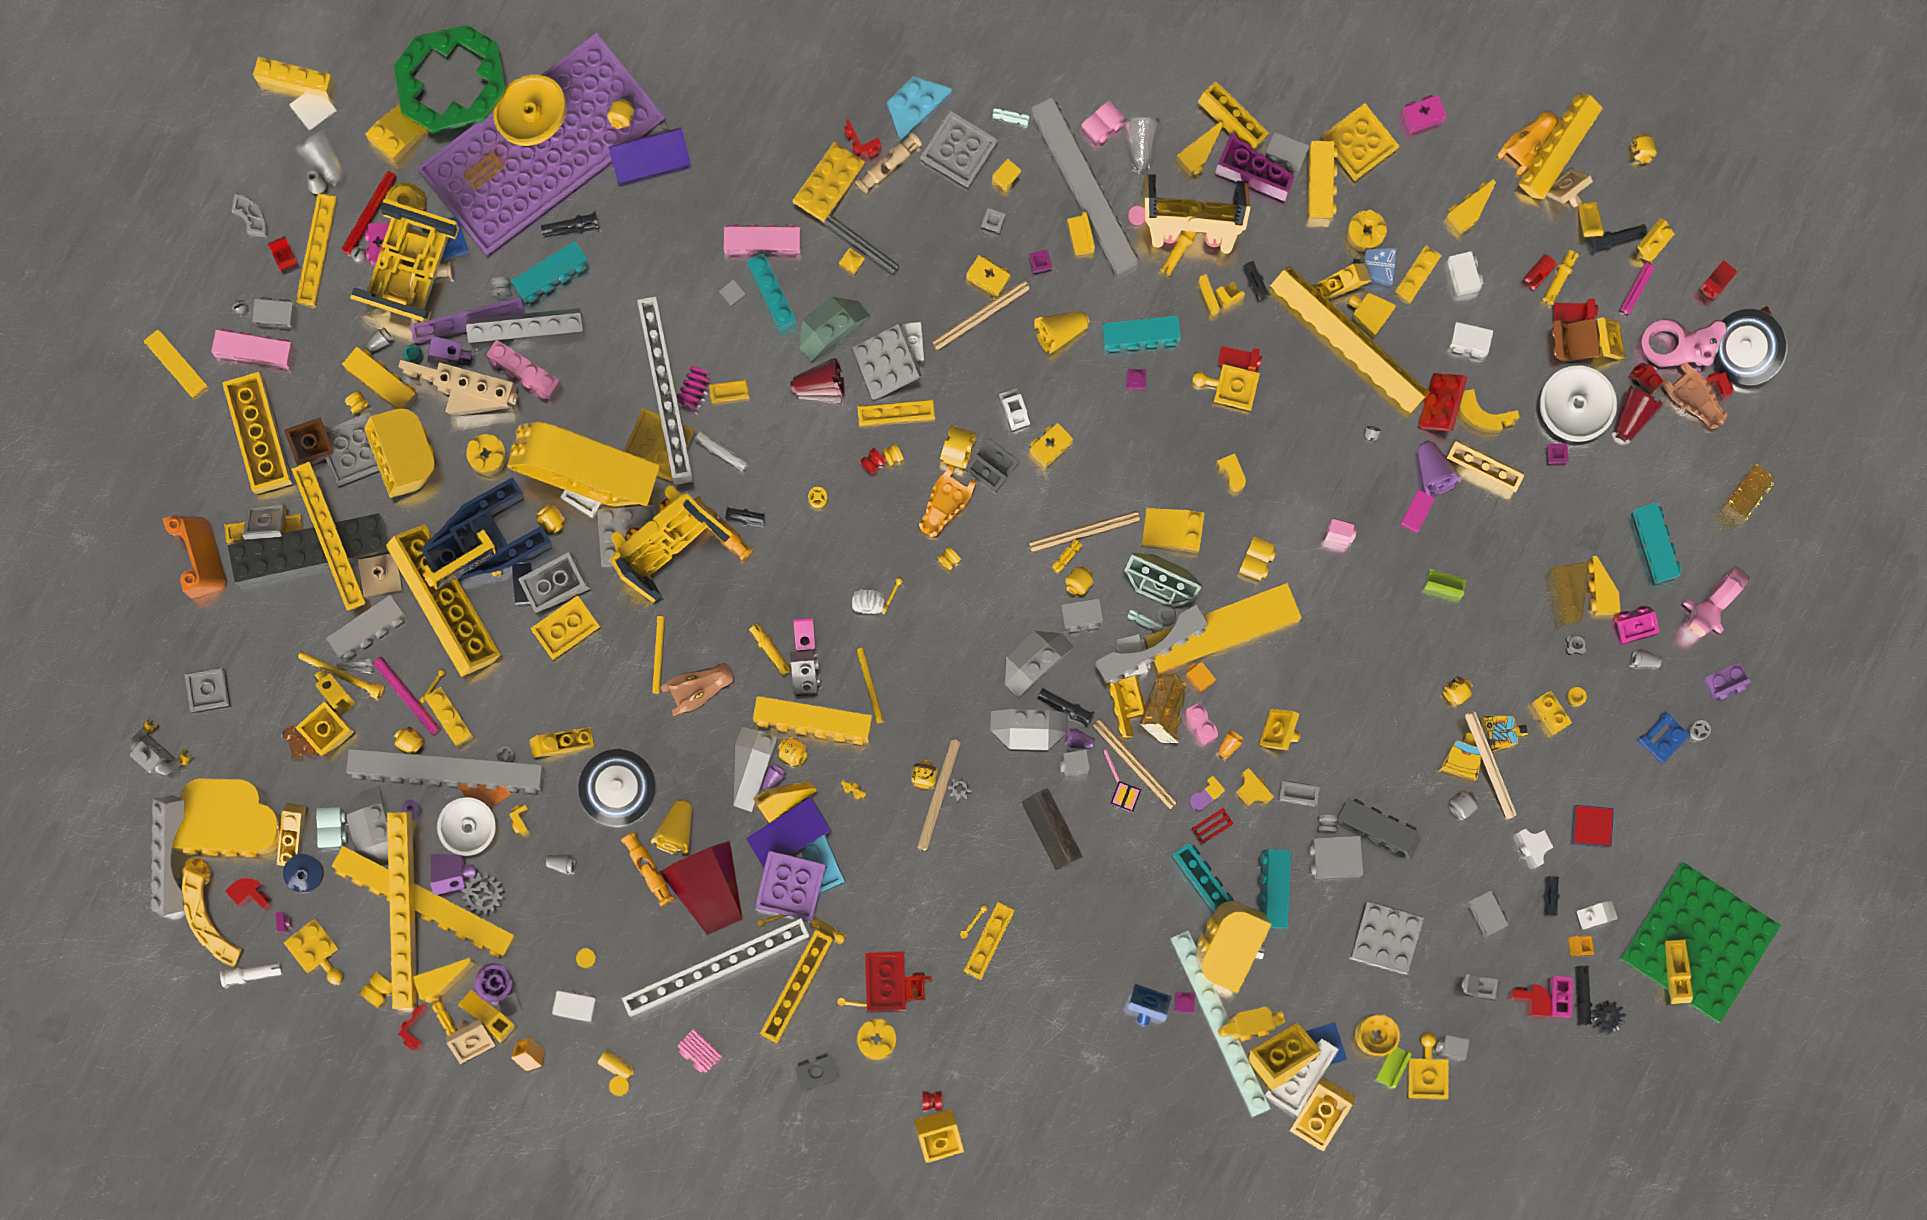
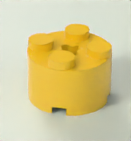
M1373 210L1357 213L1351 219L1347 228V241L1350 246L1359 252H1365L1367 249H1378L1387 232L1384 219ZM1364 229H1365V230H1369L1370 233H1368V232L1364 233L1363 231H1364Z
M951 425L947 434L949 436L943 446L940 462L966 469L977 434Z
M483 434L469 442L467 459L477 473L484 476H493L498 474L505 466L507 452L502 442L496 436ZM486 452H489V458L484 457Z
M873 1019L867 1021L858 1031V1047L870 1059H883L890 1055L896 1046L895 1031L884 1020ZM876 1034H879V1037L882 1039V1042H878V1045H875L874 1041L871 1040Z

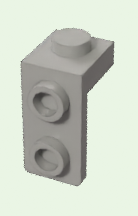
M1466 973L1462 981L1464 993L1474 997L1498 1000L1500 980L1482 978Z

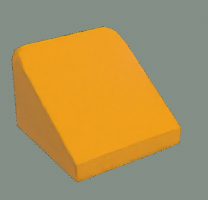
M1592 935L1568 938L1571 957L1594 955Z

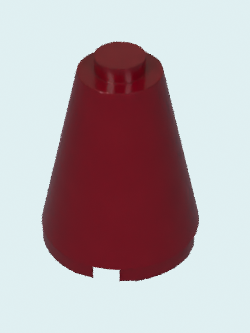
M830 359L794 376L793 381L790 382L792 391L796 392L797 395H843L845 393L844 377H841L840 374L842 369L838 359Z
M1630 385L1616 431L1619 432L1618 436L1625 440L1633 439L1664 403L1660 400H1654L1655 397L1641 389H1634Z

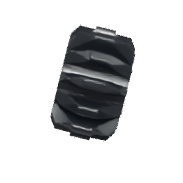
M1606 1000L1604 1005L1602 1003L1598 1004L1600 1010H1593L1598 1016L1592 1017V1020L1599 1021L1595 1027L1598 1028L1602 1025L1601 1032L1603 1033L1608 1028L1609 1034H1612L1614 1029L1616 1031L1621 1030L1618 1024H1625V1021L1620 1018L1626 1017V1014H1620V1011L1623 1009L1622 1006L1616 1009V1001L1610 1006L1609 1000ZM1611 1013L1613 1016L1611 1020L1607 1021L1605 1018L1607 1014Z

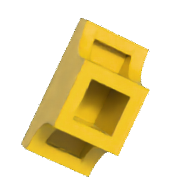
M1249 768L1241 774L1244 780L1243 786L1236 793L1248 807L1255 801H1263L1267 804L1274 798L1266 788V782L1261 777L1257 778Z

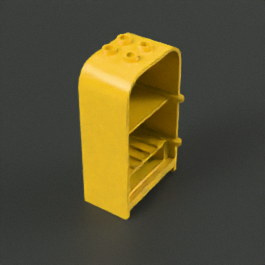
M530 422L519 425L507 465L508 468L518 473L613 508L634 504L647 506L660 464L545 422Z

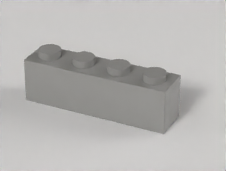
M389 595L326 639L341 660L344 658L349 659L355 654V650L360 647H367L371 643L370 640L377 636L379 638L387 633L386 629L392 625L395 627L402 623L405 615L393 597Z

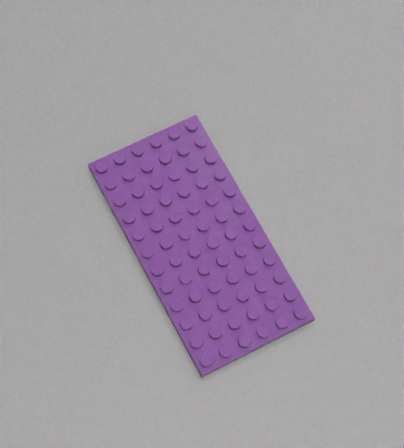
M597 33L541 74L554 80L564 92L567 100L565 119L561 127L550 138L530 146L513 144L507 141L496 128L492 111L484 122L473 125L417 167L418 171L486 256L612 162L608 146L645 137L658 123L661 124L666 121L663 114ZM619 99L627 100L632 104L635 111L631 123L627 127L615 128L607 118L611 104Z

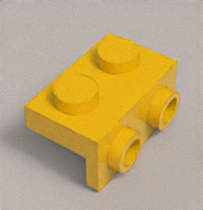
M1660 218L1638 244L1637 247L1640 250L1638 256L1652 262L1673 237L1674 232L1666 220Z

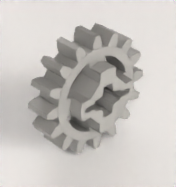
M477 873L476 879L471 876L470 883L465 881L467 888L461 889L465 893L461 899L467 900L464 906H471L470 912L476 909L477 915H480L481 911L488 915V910L495 912V905L501 906L498 900L504 899L500 895L504 889L498 888L501 882H494L496 877L492 876L489 879L488 873H485L484 877ZM480 882L478 887L472 888L476 883ZM489 883L493 885L495 893L489 890ZM484 889V892L491 896H483L481 899L476 893L482 892ZM470 896L475 897L476 905L472 903ZM489 900H493V902L490 905L485 906L486 902H488Z

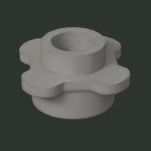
M1569 635L1567 637L1569 644L1567 652L1569 654L1574 652L1584 654L1586 652L1585 636L1574 637Z

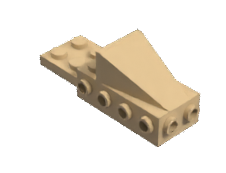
M403 360L399 362L398 367L403 370L402 373L414 378L420 375L425 381L432 382L438 391L450 395L445 412L451 416L512 408L513 404L516 405L519 394L516 392L518 386L513 382L440 362L437 370Z

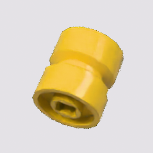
M375 971L369 978L370 983L365 984L358 993L379 1008L385 1000L384 995L391 993L392 983Z

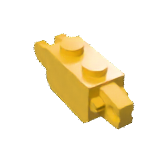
M1267 1007L1240 1012L1231 1016L1228 1024L1219 1027L1217 1034L1222 1038L1233 1036V1040L1240 1038L1241 1042L1252 1039V1035L1258 1034V1037L1270 1035L1269 1031L1285 1023L1283 1011L1271 1012Z

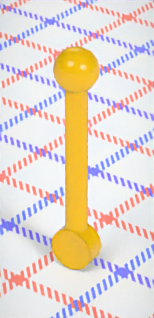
M901 577L896 578V584L883 607V613H886L899 584H902L903 579Z
M444 669L438 671L437 677L419 700L420 703L423 704L426 701L424 697L430 694L441 676L445 675Z
M986 904L981 905V910L977 913V915L974 917V919L971 921L968 927L965 930L961 931L960 936L962 938H966L968 936L969 930L973 927V925L976 923V921L979 919L982 913L988 910V906Z
M779 914L764 920L759 919L757 923L759 926H764L767 922L788 915Z
M844 998L838 999L839 1005L849 1004L867 1007V1003L848 1001Z

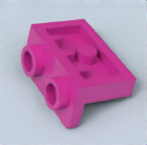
M1640 606L1634 611H1622L1613 617L1617 623L1622 643L1659 633L1656 613L1650 606Z

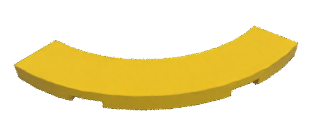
M186 868L183 877L182 893L184 911L189 925L200 943L206 946L213 953V956L235 968L238 964L242 948L224 938L208 916L203 897L206 874Z

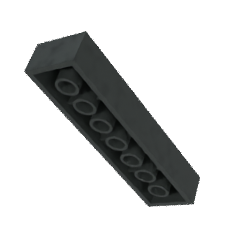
M379 513L334 523L349 562L389 554V550L386 547L387 539L383 519ZM314 527L283 533L282 537L260 538L228 545L234 581L238 586L330 567Z

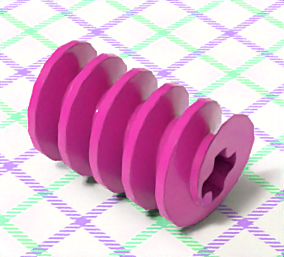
M691 366L689 370L692 373L686 374L689 380L683 381L686 387H680L682 393L677 394L679 399L677 401L688 408L697 409L694 402H701L697 395H704L700 389H707L703 382H710L706 376L711 374L701 368Z

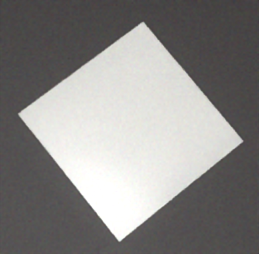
M304 93L289 104L309 130L337 111L327 98Z

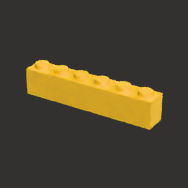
M1577 93L1568 109L1563 113L1559 123L1554 127L1551 135L1543 144L1542 149L1533 159L1529 169L1524 173L1519 185L1532 198H1545L1603 109L1590 94Z
M815 930L760 1035L777 1044L779 1043L834 941L832 938Z

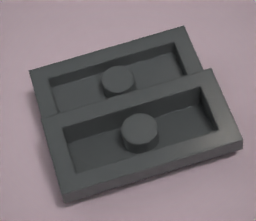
M989 438L965 470L996 492L1020 461Z

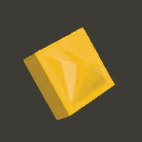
M849 248L840 260L839 265L855 275L865 261V258Z

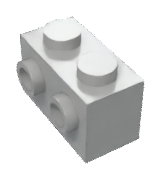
M813 650L790 652L794 695L817 693V685H820V674L815 672V669H819L818 657L814 658Z
M1078 748L1067 749V752L1063 753L1059 761L1060 772H1064L1065 777L1088 774L1087 750L1078 751Z

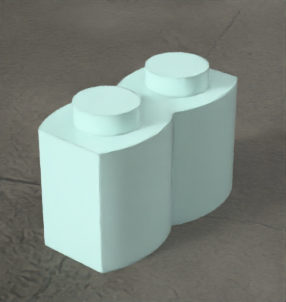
M341 807L317 808L318 847L344 846V842H347V833L343 831V823H346V812L342 811Z

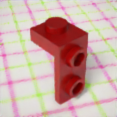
M849 119L845 121L846 127H844V131L848 138H852L854 142L852 147L856 154L859 153L861 158H864L868 155L874 156L880 152L882 143L879 137L861 145Z
M1723 260L1699 289L1707 297L1715 300L1737 274V270Z
M1587 299L1585 303L1554 304V321L1579 322L1595 319V316H1598V305H1595V299Z
M1222 346L1218 365L1223 366L1224 364L1255 372L1256 368L1261 366L1263 356L1259 355L1260 349L1253 348L1252 352Z
M425 1004L417 1005L411 1012L413 1015L409 1021L405 1020L399 1027L400 1032L398 1035L404 1039L403 1044L410 1050L413 1048L419 1050L423 1045L422 1042L408 1031L428 1008Z

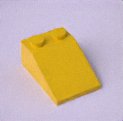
M398 104L380 118L365 135L375 147L397 164L428 130L403 116L400 104Z
M1146 508L1141 546L1198 554L1204 513L1189 510Z
M467 958L414 976L420 999L429 1003L439 1001V997L449 991L475 965L474 960Z
M1297 1022L1250 1051L1249 1063L1273 1091L1289 1081L1320 1054L1321 1050Z
M1322 1077L1290 1131L1324 1151L1353 1105L1356 1096Z

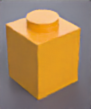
M1195 662L1187 668L1188 673L1186 677L1199 694L1216 681L1203 662L1199 664Z

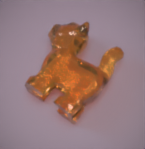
M292 723L290 726H287L281 733V736L289 743L292 753L291 760L301 759V751H306L305 756L308 758L315 757L316 750L303 735L297 736V729Z

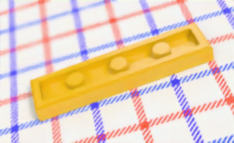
M159 329L144 340L145 344L192 398L207 387L204 381Z
M933 399L858 406L859 426L935 419Z
M300 513L285 516L283 533L303 529L302 515ZM245 521L224 524L227 544L256 539L244 540Z
M999 901L997 902L964 972L980 980L982 979L1015 909Z

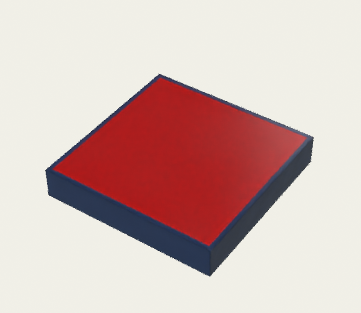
M1574 805L1572 844L1611 847L1614 808Z

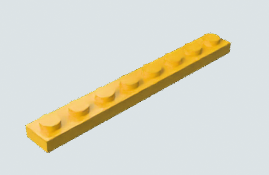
M308 462L293 468L292 472L347 611L366 604L311 463Z

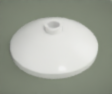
M468 797L459 798L450 802L442 810L438 818L437 831L440 841L449 851L457 855L471 856L482 852L490 845L495 835L496 822L492 811L482 801ZM471 824L472 829L470 831H466L465 829L466 825Z

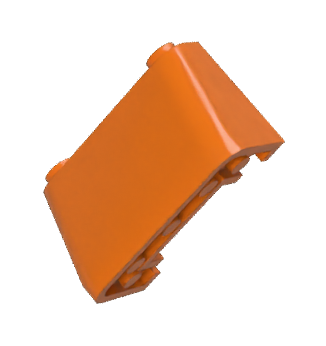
M174 515L162 518L168 533L173 536L179 535L184 539L193 569L183 572L180 577L183 592L193 599L222 590L226 585V576L210 522L204 517Z

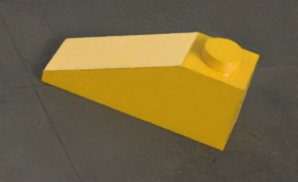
M1219 122L1177 155L1176 161L1189 177L1194 174L1197 176L1205 169L1204 166L1222 130V122Z

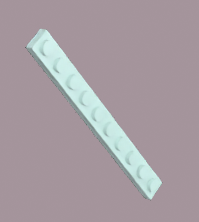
M1189 931L1171 938V942L1251 1116L1254 1117L1269 1110L1268 1102L1239 1039L1233 1040V1036L1222 1038L1217 1034L1219 1027L1229 1023V1018L1213 983L1205 977L1197 963V948Z

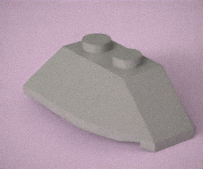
M1034 631L1006 656L1005 686L1019 699L1065 657L1074 646L1062 633Z
M1028 709L991 711L990 731L1008 749L1049 750L1067 733L1068 714L1064 712Z
M378 786L359 793L348 810L346 819L356 853L380 866L389 864L387 812L380 787Z

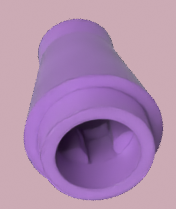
M1069 728L1065 738V743L1074 747L1092 749L1095 738L1077 728Z
M773 763L767 770L761 788L767 790L768 788L776 787L785 777L786 770Z

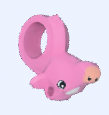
M1662 318L1661 321L1654 322L1646 329L1642 337L1641 346L1645 357L1659 367L1674 366L1688 362H1696L1697 366H1709L1714 362L1721 340L1727 332V326L1724 322L1715 320L1707 327L1689 332L1678 321ZM1663 331L1674 333L1679 338L1677 348L1672 353L1666 355L1658 354L1650 348L1652 338L1657 333Z
M1734 566L1718 582L1706 601L1695 603L1687 599L1684 605L1691 610L1686 621L1690 625L1689 629L1699 637L1705 636L1712 629L1721 634L1724 630L1720 624L1721 612L1743 590L1750 577L1742 569Z

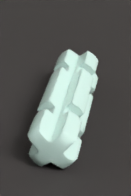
M997 107L993 110V118H1003L1005 121L1020 122V124L1027 125L1029 122V114H1019V112L1007 109L1003 111L1002 108Z
M1133 608L1130 609L1127 615L1129 619L1136 620L1138 624L1148 629L1152 628V631L1156 633L1162 631L1164 627L1163 623L1155 622V619L1143 613L1140 614Z

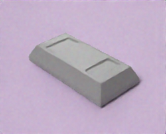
M1282 780L1279 799L1318 805L1320 786Z

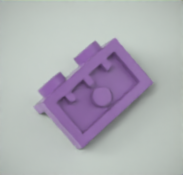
M1740 662L1704 678L1713 698L1720 697L1721 700L1731 696V691L1737 689L1740 692L1749 688L1747 684L1752 682L1751 678L1748 679Z

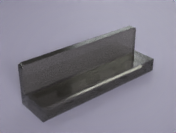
M1048 788L1022 801L1056 870L1083 857Z

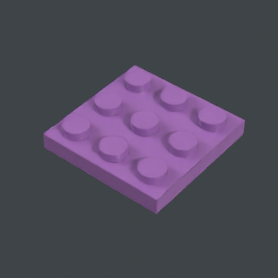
M769 850L755 908L812 921L826 864Z

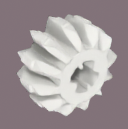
M860 589L854 592L852 598V608L854 610L868 614L882 612L884 607V595L882 593L868 589Z

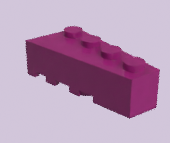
M1232 132L1215 172L1236 182H1246L1249 187L1283 201L1286 200L1295 177L1278 164L1269 161L1262 153L1256 152L1245 141L1239 140Z

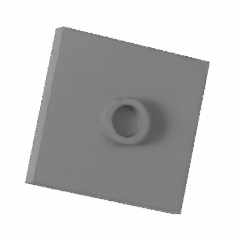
M276 504L248 507L243 531L244 540L282 537L287 510L286 505Z
M223 667L185 674L190 712L230 706Z

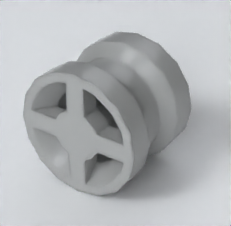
M507 277L492 278V295H510L511 291L508 288L510 279Z
M1704 720L1696 721L1689 728L1691 738L1697 741L1707 738L1711 733V726Z
M1319 815L1321 825L1318 831L1338 832V827L1336 826L1338 816Z

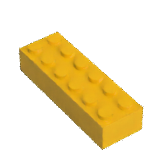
M256 372L222 382L252 491L257 495L293 484L261 373Z
M757 696L753 716L754 723L758 725V728L769 729V726L776 727V730L780 732L794 730L796 731L795 734L807 736V733H812L815 735L814 737L826 739V736L834 738L833 740L845 742V739H848L857 745H864V742L869 743L872 725V715Z

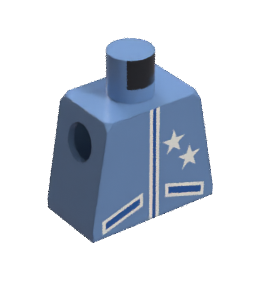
M1396 248L1367 249L1363 259L1353 258L1352 264L1365 263L1372 280L1370 281L1371 283L1391 288L1394 279Z

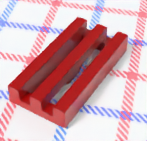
M1223 807L1191 828L1200 844L1203 845L1234 823ZM1220 814L1224 816L1218 821L1208 826L1207 828H1205L1204 830H1202L1201 832H1197V829H1199L1206 823L1210 822ZM1226 820L1228 822L1206 838H1201L1203 834Z

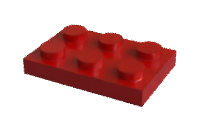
M1433 373L1429 387L1430 393L1427 395L1419 422L1420 428L1453 431L1468 377L1457 374Z
M904 951L866 952L867 1012L906 1011Z

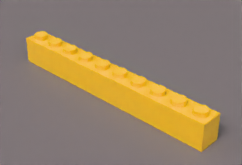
M1291 266L1285 268L1271 284V287L1278 296L1288 301L1287 303L1291 308L1299 311L1304 320L1311 322L1320 334L1330 339L1329 341L1333 346L1341 349L1346 358L1353 360L1362 372L1372 377V381L1383 387L1387 395L1395 398L1404 410L1411 413L1430 393L1429 390Z
M392 811L387 813L393 1009H410L417 1006V988L413 978L417 974L412 811Z
M342 846L331 866L336 869L334 873L344 878L348 875L353 878L351 882L361 887L365 884L370 887L369 891L378 896L380 893L387 895L386 900L390 901L389 870ZM414 883L415 911L421 913L420 918L431 922L433 919L438 922L437 926L441 929L448 931L450 928L456 931L455 936L463 940L466 937L473 940L472 945L480 949L483 946L490 949L489 954L497 958L500 955L504 957L507 955L516 938L515 935L438 895H433L432 892Z

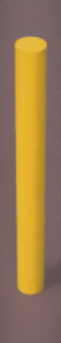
M657 616L652 693H660L665 617Z
M859 648L856 651L877 723L884 722L866 654L864 648Z

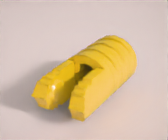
M609 1049L604 1051L598 1061V1064L607 1068V1070L614 1074L617 1073L624 1078L634 1074L633 1067L629 1066L628 1063L623 1061V1058H620Z

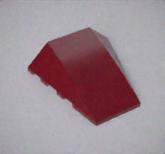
M730 841L706 848L659 871L707 935L743 920Z

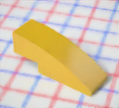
M1666 941V964L1671 1004L1691 1003L1693 994L1686 941Z

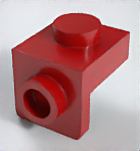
M285 236L268 243L279 270L297 263Z
M1643 362L1636 365L1629 374L1649 394H1652L1663 382V379L1653 366Z
M1714 372L1708 375L1707 383L1712 384L1716 382L1722 400L1729 398L1733 394V384L1730 380L1728 381L1726 373L1719 374V372Z
M913 972V976L905 977L906 1000H925L924 981L932 980V976H925L924 972Z

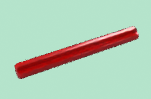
M386 171L342 246L343 252L351 254L352 249L357 245L396 178L393 172Z

